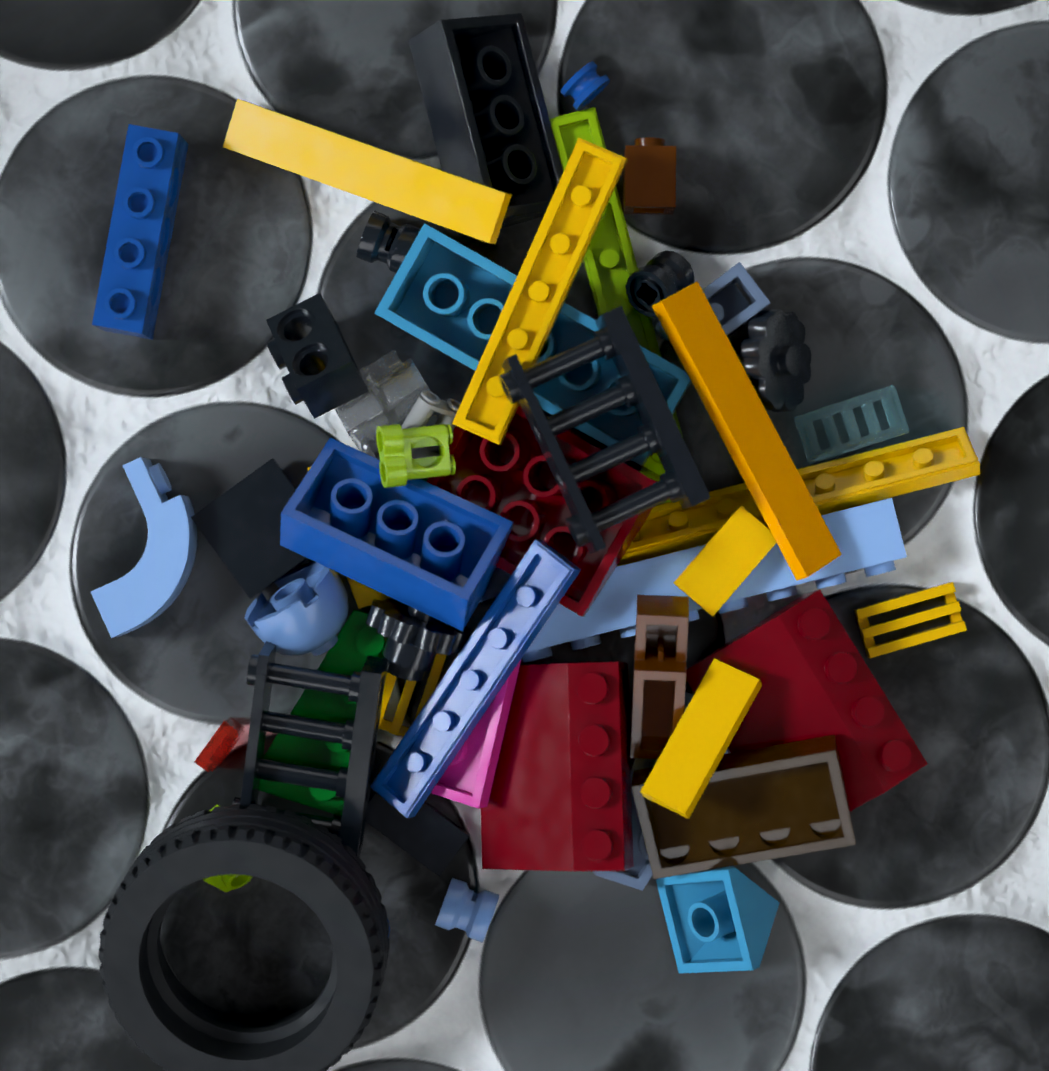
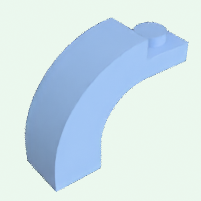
M143 457L122 466L146 517L148 539L145 551L137 565L125 576L91 591L111 638L120 637L134 631L161 615L175 601L184 588L191 574L196 556L197 525L191 518L195 514L189 496L179 495L168 500L166 493L171 491L172 488L160 463L152 465L150 459Z

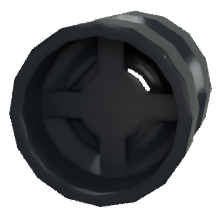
M374 211L363 231L356 257L369 263L378 260L387 264L390 271L397 273L421 229L408 223L403 226L396 225L391 222L389 216Z
M674 251L658 253L646 266L640 267L628 278L626 295L630 304L637 312L644 316L657 317L652 305L695 282L693 269L682 255Z

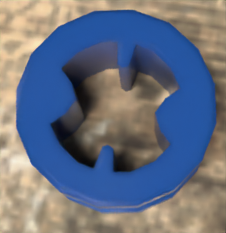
M594 61L589 62L576 72L560 91L564 97H573V107L577 111L593 101L610 83L607 75L600 76L597 74L596 69L598 65Z

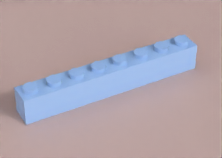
M892 498L821 515L842 555L808 578L796 580L776 543L718 610L719 614L748 607L746 597L766 593L768 601L797 595L796 585L814 580L817 589L847 582L846 572L864 568L866 577L896 570L894 560L906 558L907 555ZM705 545L617 566L584 617L558 603L523 655V663L552 656L550 646L566 642L571 643L572 650L601 644L599 634L618 629L621 638L634 636L636 632L637 595L689 597L673 582ZM690 597L689 622L700 619L698 609H702Z

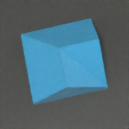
M735 866L656 879L679 974L751 971L760 967L779 906V902Z

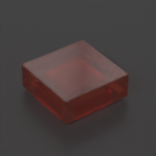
M231 717L224 720L194 762L208 773L219 768L244 734L245 727Z

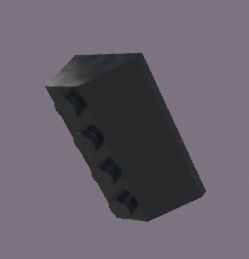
M522 13L440 20L409 39L442 170L511 194L512 196L501 229L544 217L561 179L563 170Z

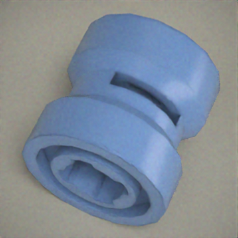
M452 877L435 926L446 930L454 928L464 930L468 938L482 943L493 917L499 894L488 890H483L478 894L474 893L473 890L469 889L466 882Z

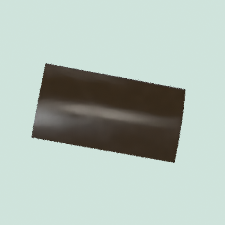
M835 734L724 754L689 819L643 797L640 791L653 767L634 770L631 788L654 879L856 845L850 805Z

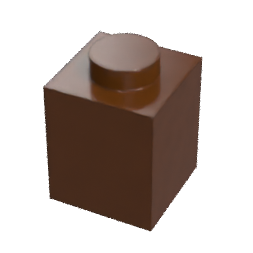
M662 138L635 139V145H625L624 157L627 158V162L623 170V214L673 215L676 207V146H665V139Z

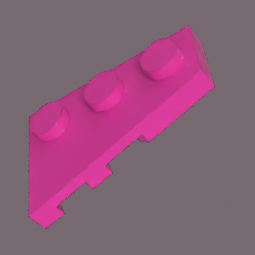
M521 660L432 790V794L478 809L488 806Z

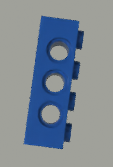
M128 125L92 321L93 326L103 331L153 340L188 150V143L179 133Z

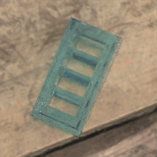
M894 385L793 417L808 465L909 433L908 424ZM880 400L890 427L883 431L873 406V402ZM861 407L870 435L861 437L853 412L854 408ZM839 413L842 415L850 440L841 444L833 419V415ZM820 419L822 420L830 448L821 450L813 425L814 421Z

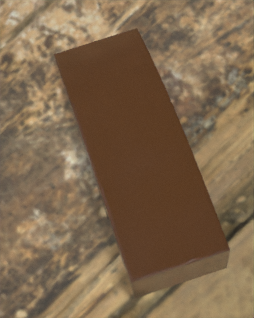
M637 595L630 758L658 759L684 714L689 597Z

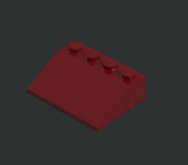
M520 403L501 445L456 426L453 431L452 444H449V453L454 456L456 463L455 475L431 477L426 482L513 522L512 530L496 565L508 574L512 575L535 539L545 541L581 569L559 604L584 617L642 528L652 508L601 531L600 534L606 548L589 553L586 545L580 548L577 546L568 529L566 519L571 517L572 514ZM543 410L545 417L552 415ZM576 428L555 436L568 465L608 447ZM629 460L577 485L590 513L660 481V475Z
M820 589L801 595L686 669V685L693 696L714 658L760 679L762 686L728 746V753L835 734L850 811L887 792L928 764Z
M591 662L520 665L488 806L481 808L482 869L577 872L625 871L633 867L628 663Z

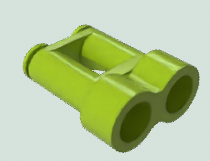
M400 424L378 426L376 442L380 457L379 471L383 487L405 486L407 480L455 475V459L449 453V444H452L453 441L451 425L442 424L404 429L401 428ZM438 446L439 456L412 459V448Z

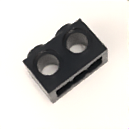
M321 293L266 320L274 337L273 340L266 343L278 368L282 370L287 367L289 374L281 377L285 388L295 405L304 401L314 419L369 391L343 334Z

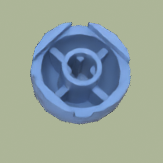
M314 561L300 566L275 582L280 589L267 600L264 594L261 593L246 610L244 618L254 633L264 643L267 641L275 644L277 653L301 656L311 652L313 656H318L330 650L338 641L336 634L344 626L348 615V594L336 571Z

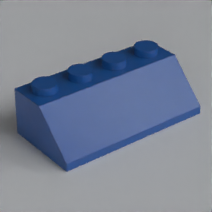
M330 437L281 512L280 545L463 631L486 592L512 530L513 522L422 479L407 480L405 486L384 488L380 478V460Z

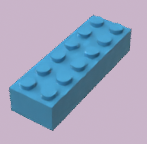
M424 223L374 314L475 371L517 275ZM564 303L537 363L594 338L593 332L599 330L595 323L596 320ZM640 346L673 415L690 386L691 380L686 371ZM601 357L534 388L533 391L541 408L553 415L615 386V380L621 376L612 358L606 361ZM624 404L575 428L609 447L637 434L638 427L643 425L635 406L628 408ZM646 452L631 460L643 466L650 455Z

